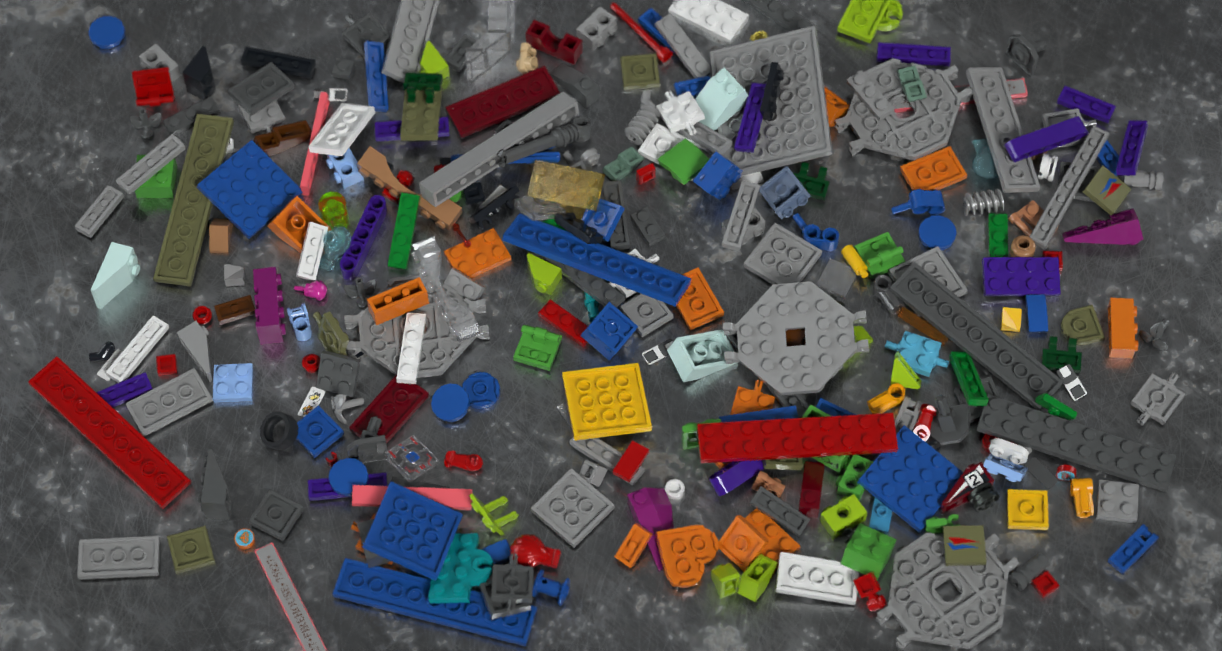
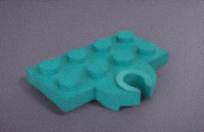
M478 533L455 534L437 580L431 579L428 596L429 603H469L472 586H479V584L487 582L492 576L493 571L491 567L494 563L489 553L478 549ZM482 565H488V566H490V567H486V568H484V569H480V568H479V567L482 566Z

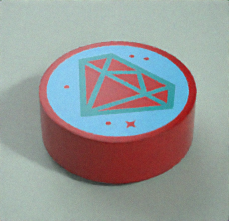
M1067 464L1060 465L1056 469V477L1062 481H1070L1072 478H1076V468Z

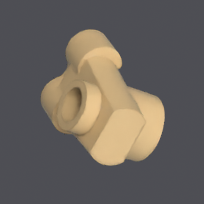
M521 43L520 59L516 61V67L522 74L538 68L537 50L531 48L529 43Z

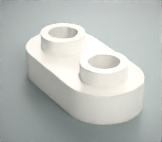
M999 438L993 439L989 446V451L993 456L1003 458L1017 465L1026 463L1029 455L1026 448Z

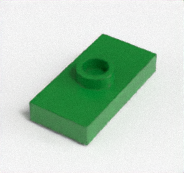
M1047 393L1037 396L1035 403L1047 409L1051 415L1069 421L1077 416L1075 410Z

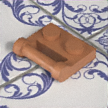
M1032 200L1019 211L1011 214L1008 220L1029 237L1032 230L1021 218L1034 229L1044 210Z

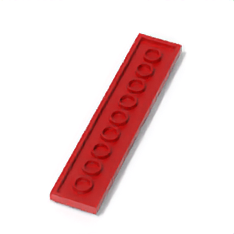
M57 356L28 381L29 385L162 510L191 484V480Z
M893 413L697 424L701 463L891 453L898 451Z

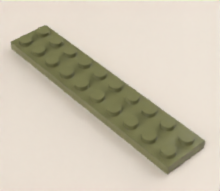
M197 114L153 277L155 282L190 287L192 285L213 205L197 188V184L224 163L234 124L233 118Z

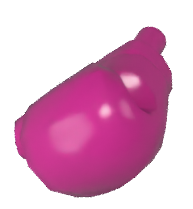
M322 281L307 283L305 287L295 285L294 290L303 291L304 296L321 301L326 296L327 286Z

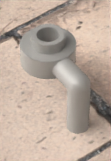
M595 148L585 151L577 162H575L569 151L563 153V157L569 166L582 160L593 166L600 157Z

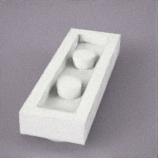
M313 222L308 223L296 277L312 282L316 281L328 231L327 226Z

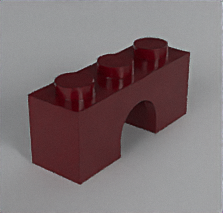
M537 20L532 21L525 33L526 43H529L532 48L572 65L576 64L583 52L582 39L568 33L564 35L563 39L558 38L550 31L549 25Z

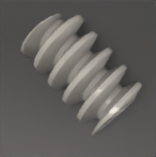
M649 104L642 105L632 118V121L624 129L626 137L632 143L641 146L643 144L642 140L647 138V135L655 127L654 124L659 122L660 112Z
M996 188L994 192L989 189L987 194L984 190H981L980 194L974 191L972 195L967 192L963 198L965 216H968L969 211L972 212L973 216L976 215V210L983 214L984 209L989 214L991 208L997 213L998 207H1001L1002 211H1004V198L999 188Z

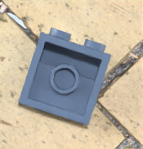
M788 166L784 167L760 187V193L781 219L790 217L793 214V210L798 206H804L811 196Z

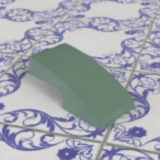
M916 65L897 71L909 103L927 98Z
M631 146L619 153L616 160L604 166L602 172L611 181H619L632 172L644 160V157Z

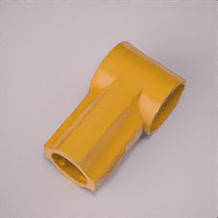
M894 383L889 386L888 390L867 401L871 413L881 414L892 407L901 406L905 398V388L899 383ZM899 393L901 396L893 397L892 394Z
M1072 478L1070 480L1071 496H1074L1076 516L1080 518L1092 516L1094 514L1092 478Z

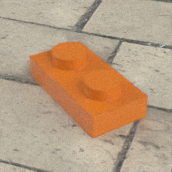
M634 523L614 557L632 568L653 534L638 523Z

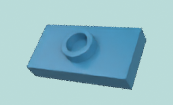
M877 498L874 499L869 527L888 535L892 510Z

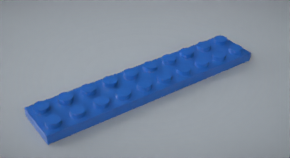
M520 213L503 234L502 241L675 307L691 284V278L599 243L587 244L568 231Z
M344 559L332 593L333 597L522 646L527 645L537 613L536 606L531 605L530 611L492 620L481 592L471 590L469 603H429L430 579L379 566L369 568L367 563Z

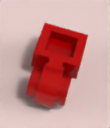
M401 170L396 179L405 187H410L415 177L409 171ZM386 188L383 190L382 196L397 205L399 204L400 197H393Z
M873 571L853 580L861 598L868 596L869 599L866 601V604L871 612L884 609V606L887 605L886 599L882 594H876L881 588Z

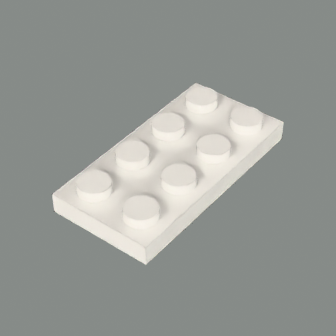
M675 0L668 9V14L728 44L733 42L749 19V14L720 0Z
M342 103L308 146L311 153L343 156L375 114L374 107Z
M656 123L639 148L638 153L659 164L658 158L686 137L676 132L671 133L668 128ZM686 138L696 147H698L709 159L714 154L710 150Z
M780 552L775 592L855 605L857 588L853 580L859 577V572L842 565L838 561Z

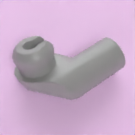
M649 91L642 92L640 107L644 104H649L656 108L657 105L650 101L651 93Z

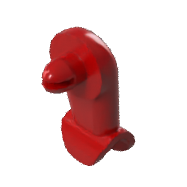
M924 403L920 407L921 414L912 432L926 441L930 437L933 417H936V408Z
M448 451L444 458V466L447 468L455 466L476 472L483 465L482 458L477 454H456V451Z

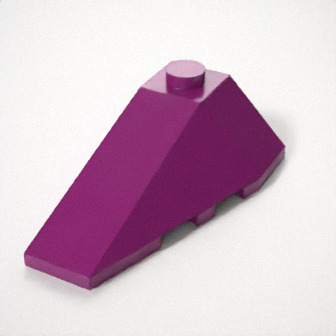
M1134 208L1114 213L1112 216L1109 215L1110 219L1106 221L1095 220L1090 227L1083 225L1062 233L1065 242L1135 245L1144 239Z
M645 487L627 494V504L635 522L653 534L647 543V548L658 571L664 569L655 533L657 531L674 529L672 505L664 488Z

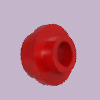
M199 306L193 312L194 321L201 325L208 323L212 318L211 310L205 306Z
M308 354L303 358L302 366L306 371L314 373L319 370L320 357L318 355Z

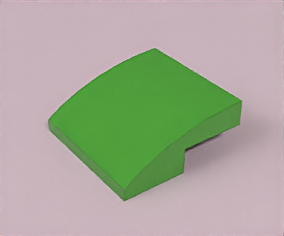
M686 138L658 158L659 165L670 171L672 177L683 185L697 176L709 160L698 147Z

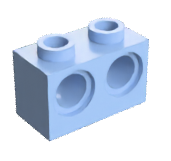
M348 148L343 156L327 155L328 159H325L329 169L334 170L335 173L333 175L336 182L341 183L344 189L364 180V177L358 172V162L350 148Z

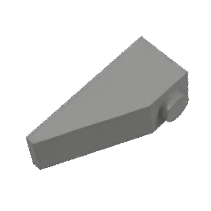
M194 321L178 331L177 336L207 380L212 382L210 347L207 338L209 333L204 325L200 326L197 321Z

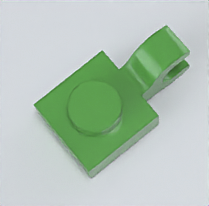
M952 514L947 520L940 517H932L926 520L924 526L925 534H942L943 526H960V524L954 525L952 521L958 520V515Z

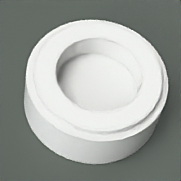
M671 479L665 485V492L668 498L677 500L684 495L685 486L682 481Z

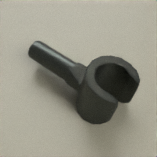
M859 525L852 529L846 528L840 534V537L844 535L848 538L845 541L846 544L849 543Z

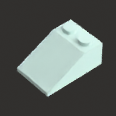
M725 68L709 79L695 99L705 116V119L699 122L714 131L742 109L748 99L745 89Z
M111 242L91 288L97 308L102 309L133 282L135 275L139 274L140 265L133 247Z
M723 329L678 337L667 350L683 382L698 380L737 364H726L724 352H734L726 335H724Z

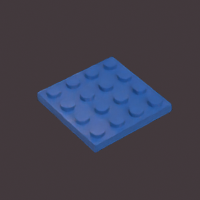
M253 140L249 141L197 184V188L248 239L273 220L294 197L302 195L301 188Z
M904 425L896 434L898 451L880 453L857 483L916 531L920 532L925 526L926 520L932 518L940 508L949 492L963 474V471Z
M390 481L362 548L436 581L463 514Z

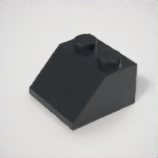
M202 46L183 70L182 74L187 92L205 100L214 94L216 87L206 47Z

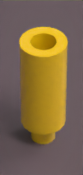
M853 245L845 246L841 250V254L856 275L866 278L868 276V267Z

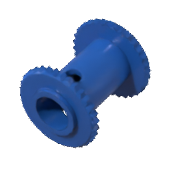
M540 570L533 583L532 596L536 597L538 592L559 598L558 605L561 606L568 596L570 579L567 578L564 583L543 577L544 570Z

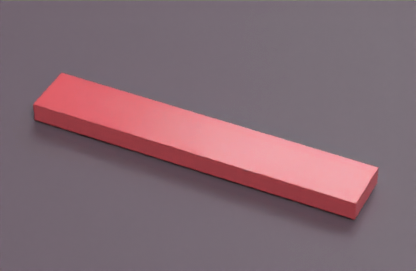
M327 92L320 93L309 145L325 125L330 104ZM309 147L300 184L302 195L304 196L310 195L319 153H311Z
M353 485L352 506L379 507L388 486ZM405 487L453 510L472 509L470 504L472 499L469 496L472 494V489Z

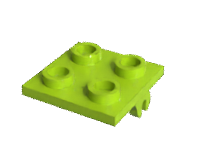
M474 494L469 495L473 501L470 503L477 513L479 512L483 517L481 520L493 533L497 532L501 536L505 533L501 527L519 516L516 511H513L494 520L490 512L506 504L508 499L502 496L484 505Z

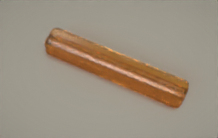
M903 307L899 311L898 317L931 339L941 342L942 346L948 342L949 338L907 308Z

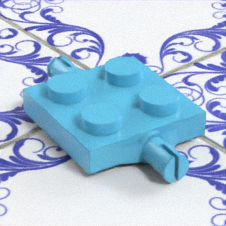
M908 331L904 332L903 338L898 344L888 340L885 344V348L894 350L895 353L899 351L915 373L927 377L930 376L932 369L936 365L947 369L950 362L939 358L941 342Z

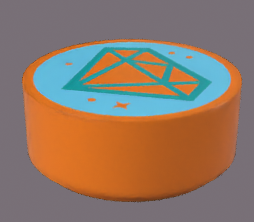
M240 529L234 536L235 543L240 549H249L255 543L254 534L249 529Z

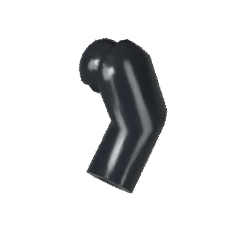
M108 341L99 352L89 353L90 363L109 360L115 351L114 343Z

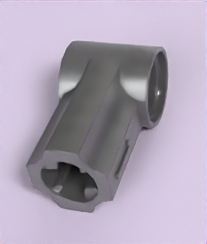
M880 275L875 279L873 294L881 300L890 314H895L905 304L889 291L892 286L891 279L886 275Z

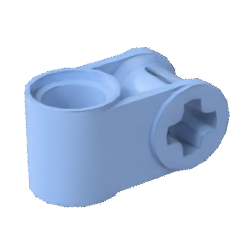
M305 303L292 309L286 308L296 339L302 342L309 340L312 336V330Z

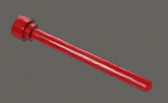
M614 2L611 3L610 8L656 51L657 58L662 63L667 62L672 57L673 52L668 47L660 46L622 8Z

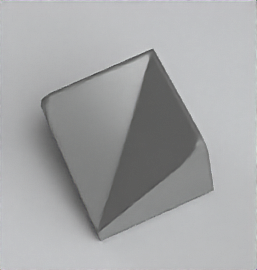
M224 264L226 287L245 285L244 267Z
M586 459L579 475L588 483L599 487L608 469Z

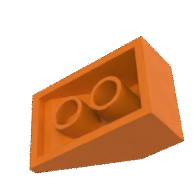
M298 196L294 197L267 225L282 241L299 253L302 252L309 222L328 227L323 250L337 236Z

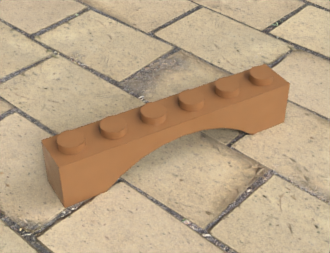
M371 146L358 161V172L366 178L368 176L372 178L373 182L380 188L385 187L388 189L393 197H401V192L420 195L402 185L392 174L386 157ZM422 196L420 198L419 213L426 219H433L435 224L441 229L446 228L450 231L462 214V207L450 199L434 207Z

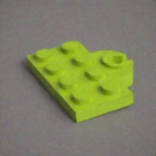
M851 0L837 27V31L871 44L877 30L891 31L899 26V20H891L889 17L896 16L899 20H902V5L896 0Z

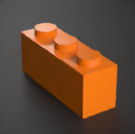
M420 277L367 298V304L375 324L379 325L429 304L427 290Z
M1110 298L1108 304L1109 358L1132 359L1134 352L1138 351V340H1135L1138 324L1134 323V317H1137V306H1134V299Z

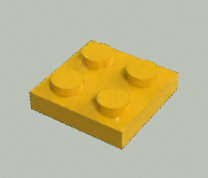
M1008 489V529L1048 530V491Z

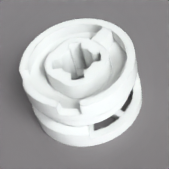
M1043 154L1038 179L1042 180L1045 178L1050 182L1053 181L1058 156L1050 157L1048 154Z

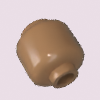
M1017 236L1011 243V257H1034L1035 242L1028 236Z

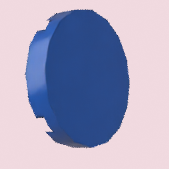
M113 16L100 17L91 23L89 27V38L92 44L99 46L101 49L114 48L125 37V28L122 21Z
M939 215L926 218L920 224L918 232L919 240L926 248L933 249L938 246L941 251L952 246L957 234L953 222Z
M487 372L473 373L462 384V387L469 395L470 406L475 409L491 407L500 396L498 380Z
M449 383L443 385L432 396V411L443 421H458L468 412V407H470L469 395L463 387L457 384Z
M353 458L339 460L332 466L329 472L331 488L335 493L348 497L352 496L353 485H366L369 478L365 465Z

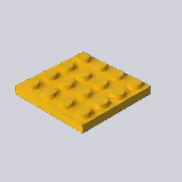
M639 363L562 372L574 441L652 431Z

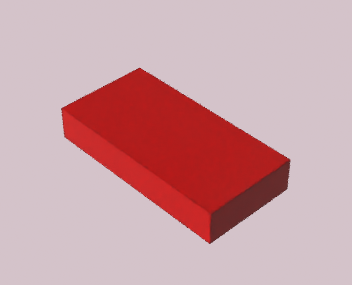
M632 441L613 469L612 474L630 483L649 454V449Z

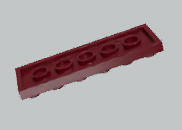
M542 66L446 106L445 109L462 139L541 106L560 94V91L547 68Z

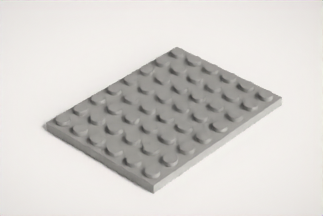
M815 26L710 52L712 77L725 68L745 89L748 95L752 83L766 84L771 62H778L784 71V79L780 83V96L776 100V113H773L772 120H765L763 118L754 153L739 152L734 148L745 106L718 127L719 134L732 140V147L722 155L743 170L741 176L833 154L818 36Z

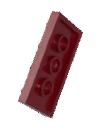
M395 375L350 425L349 430L361 438L363 430H367L370 418L378 417L382 422L377 436L385 435L387 444L429 397V392L417 384L397 383V375Z

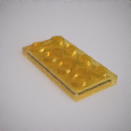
M535 160L527 196L596 211L605 175Z

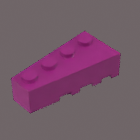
M276 267L253 269L254 291L256 293L254 295L257 321L256 330L260 345L283 342V335H286L285 323L282 324V318H285L284 307L280 306V302L284 301L283 291L279 290V285H282L281 273L277 274Z

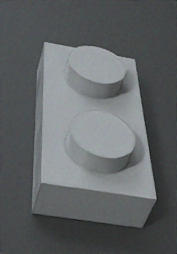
M451 268L444 284L457 291V294L471 301L479 300L485 289V286L456 268Z

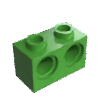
M857 454L853 455L851 460L847 459L843 468L846 471L843 476L839 475L835 484L838 487L837 494L843 497H850L854 494L860 501L865 489L857 482L873 461ZM859 467L863 471L858 472L854 468ZM846 484H853L855 487L849 488Z

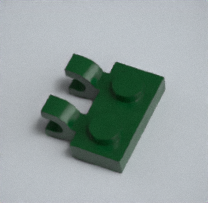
M406 72L403 86L404 90H407L408 102L415 103L416 90H422L427 94L426 103H433L434 92L441 90L443 75Z
M802 162L799 174L794 173V175L811 195V198L825 201L830 181H826L828 168L820 166L818 177L814 178L808 176L810 163Z
M1050 336L1048 349L1042 350L1041 364L1053 371H1058L1070 364L1075 373H1080L1082 352H1076L1077 339L1069 338L1067 351L1057 350L1058 337Z

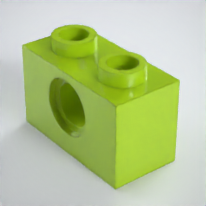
M853 494L850 497L845 496L841 498L838 504L824 508L821 512L820 522L834 540L846 528L852 529L861 522L866 521L867 511ZM844 513L847 517L842 518L838 514Z

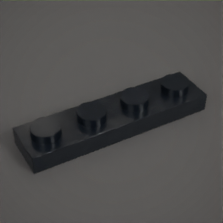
M246 46L240 61L243 66L258 69L272 62L284 74L310 79L316 65L314 59Z

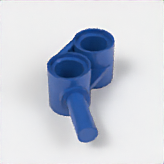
M922 189L910 192L908 202L891 208L893 214L911 209L914 214H922L929 210L931 215H938L946 210L941 191Z
M798 213L792 217L801 228L805 241L821 250L834 251L837 249L839 232L835 228L820 230L817 225H807Z

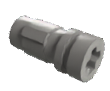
M1137 170L1136 176L1125 175L1124 183L1131 187H1148L1150 190L1155 188V190L1161 191L1163 172L1154 173V171L1148 173Z

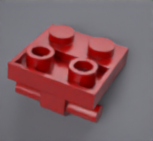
M169 67L132 71L137 96V107L146 105L154 107L161 106L163 103L174 102L175 94Z

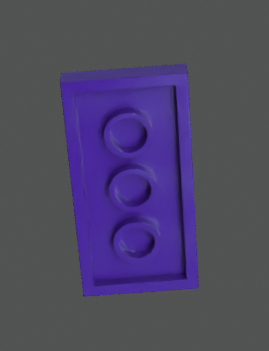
M983 257L984 296L1045 294V296H1059L1061 294L1058 257Z

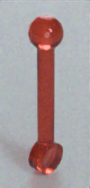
M453 224V231H457L464 242V246L469 248L471 242L467 241L460 231L459 224Z

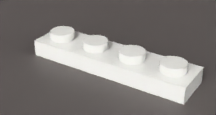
M407 313L396 378L397 383H417L426 314Z
M152 316L106 371V375L118 383L127 380L169 329L168 324Z

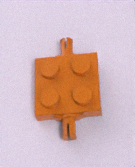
M756 380L754 389L738 386L730 415L772 409L775 397L761 392L763 381H760L758 387L759 380Z

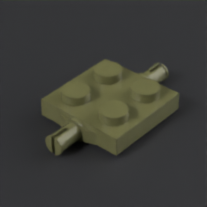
M315 312L313 318L318 325L317 337L325 350L348 356L346 349L349 338L339 326L338 320L333 317L331 312L324 313L323 317L320 312Z

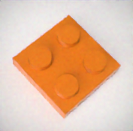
M738 515L721 537L718 545L719 549L745 572L759 556L769 540L744 517Z

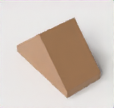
M214 218L209 225L210 253L229 254L233 223L229 219Z

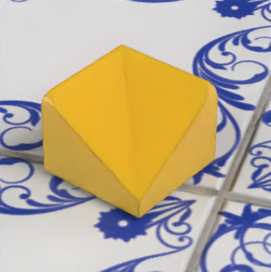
M1003 307L1000 331L1020 332L1022 309Z

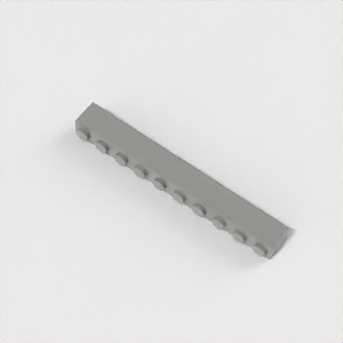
M561 92L419 182L421 196L434 207H437L498 168V162L502 161L501 157L499 158L498 156L501 150L506 151L549 135L555 126L562 127L579 116L577 101L565 92Z

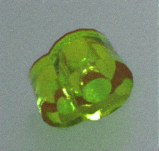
M338 192L325 193L318 202L320 217L333 231L344 232L349 227L346 200Z

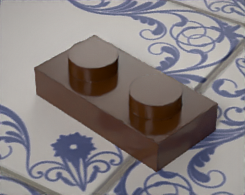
M251 295L214 306L220 325L255 315V307Z

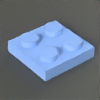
M252 363L214 365V403L253 401Z
M992 453L986 458L983 467L987 468L988 472L998 475V473L1003 474L1007 480L1012 482L1021 481L1028 469L1020 464L1017 465L1003 458L995 457Z

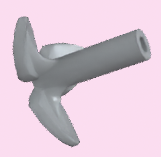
M344 394L332 396V410L335 409L336 418L344 425H347V422L342 415V411L364 404L362 397L345 401L346 395Z

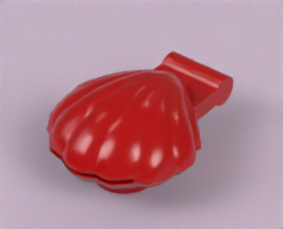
M533 534L521 535L514 540L510 547V555L513 554V560L514 555H518L517 564L533 568L540 564L552 568H557L561 550L545 547L540 538Z

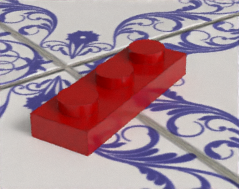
M550 299L538 312V316L581 347H584L587 341L580 335L588 325Z

